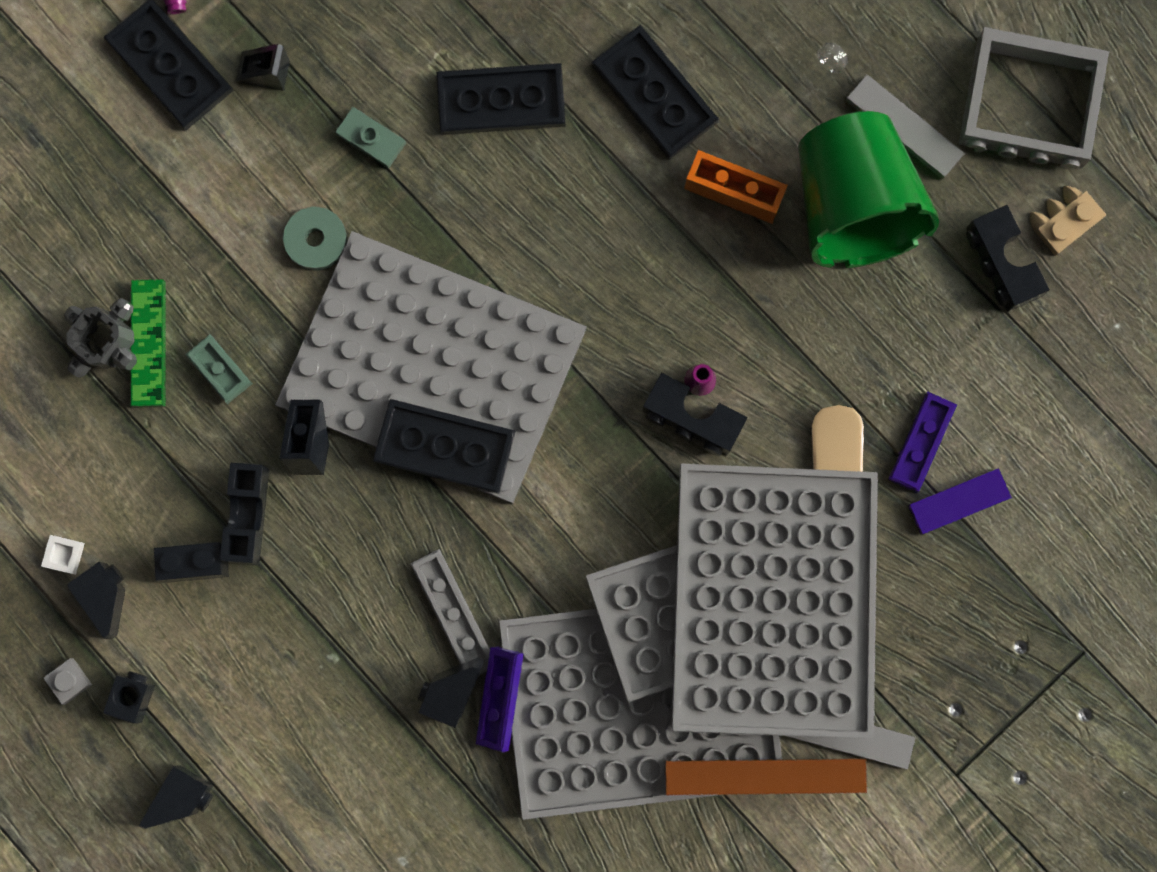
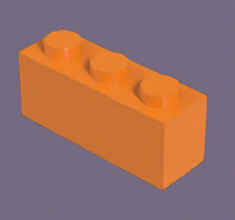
M698 150L686 178L684 189L772 224L788 185Z

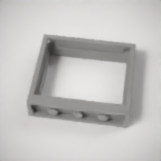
M984 27L977 39L959 144L975 148V152L991 150L998 152L999 156L1006 158L1026 157L1029 158L1030 162L1036 164L1052 162L1060 164V167L1063 169H1068L1069 167L1083 168L1091 160L1109 51ZM989 53L1092 72L1079 148L976 128Z

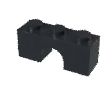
M1008 205L972 220L966 227L967 240L973 249H977L982 259L980 260L981 269L986 277H991L996 287L994 289L995 297L1001 306H1005L1007 312L1039 299L1050 291L1036 262L1018 267L1009 263L1005 258V244L1014 241L1021 234Z
M661 372L643 406L642 411L647 413L646 419L663 427L664 423L676 429L674 433L687 441H692L695 438L704 443L703 448L716 456H721L722 453L728 456L748 417L721 403H718L714 413L706 419L691 417L684 407V400L690 387Z
M230 462L227 495L230 498V516L227 528H223L220 561L254 566H259L269 478V469L264 465Z

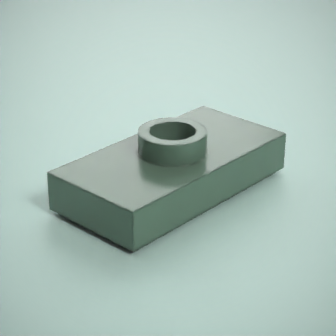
M352 107L335 132L337 136L388 169L406 144L403 138Z
M211 334L185 354L227 404L252 385V382Z

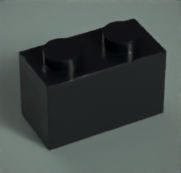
M221 542L154 548L155 580L162 583L229 577L228 563L220 561Z

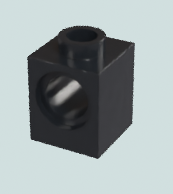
M129 671L127 676L116 675L103 713L134 724L142 723L155 685L146 683L148 677L136 672ZM129 687H133L137 692V700L132 705H128L124 700V693Z

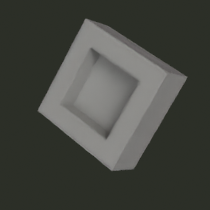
M74 658L68 659L43 678L62 705L67 704L92 685Z

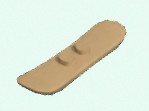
M841 405L822 408L814 417L812 423L813 469L863 472L864 426L861 416L854 408Z

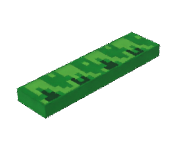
M163 279L131 280V304L134 306L133 313L131 314V329L134 331V343L131 346V351L137 358V363L131 369V407H166V282Z

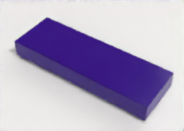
M930 392L925 394L888 480L916 493L920 491L957 404Z
M998 468L912 503L908 507L920 535H923L1012 497Z
M490 647L476 738L477 745L501 752L509 751L524 653L501 647Z

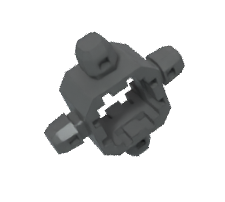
M120 298L110 307L111 311L97 306L85 308V310L76 306H70L67 309L64 317L72 326L66 333L67 345L77 353V356L73 355L68 363L67 370L71 374L81 378L91 369L90 365L103 369L118 366L125 370H131L135 366L137 358L130 350L134 343V331L124 323V320L128 321L133 313L134 306L127 300ZM99 321L105 322L111 327L110 329L113 331L111 337L114 339L112 343L107 342L103 347V355L97 354L90 349L91 346L88 343L91 339L87 337L90 333L94 334L99 328V325H97Z

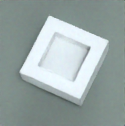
M50 535L41 566L76 575L85 543Z

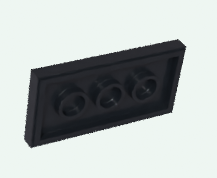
M154 0L146 1L103 37L186 131L234 91Z
M641 25L591 63V66L669 160L719 122V118Z
M561 63L436 71L441 135L566 127Z
M390 399L373 462L500 494L516 431Z

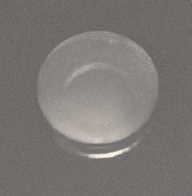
M826 42L817 51L821 64L832 73L839 74L848 65L846 53L835 43Z

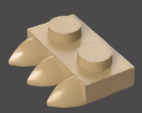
M1065 186L1063 188V195L1068 206L1058 200L1048 199L1047 210L1051 219L1038 212H1032L1030 215L1033 230L1055 256L1107 215L1087 191L1082 193L1074 187Z

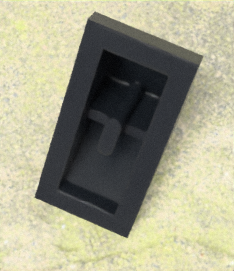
M274 44L242 51L236 81L243 84L284 91L290 64L284 46Z

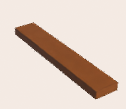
M866 759L665 761L666 795L867 793Z

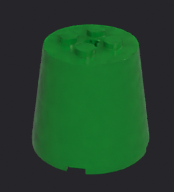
M874 111L845 114L816 126L800 140L798 152L809 248L812 260L816 264L827 268L833 267L834 263H845L846 268L875 264L910 251L919 246L917 239L923 235L932 236L939 226L938 214L888 115Z

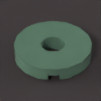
M314 206L301 209L291 216L284 228L283 234L285 251L293 262L304 269L315 271L330 268L342 255L348 239L345 226L335 213L326 208ZM319 231L324 235L323 242L315 247L308 245V235L311 232Z

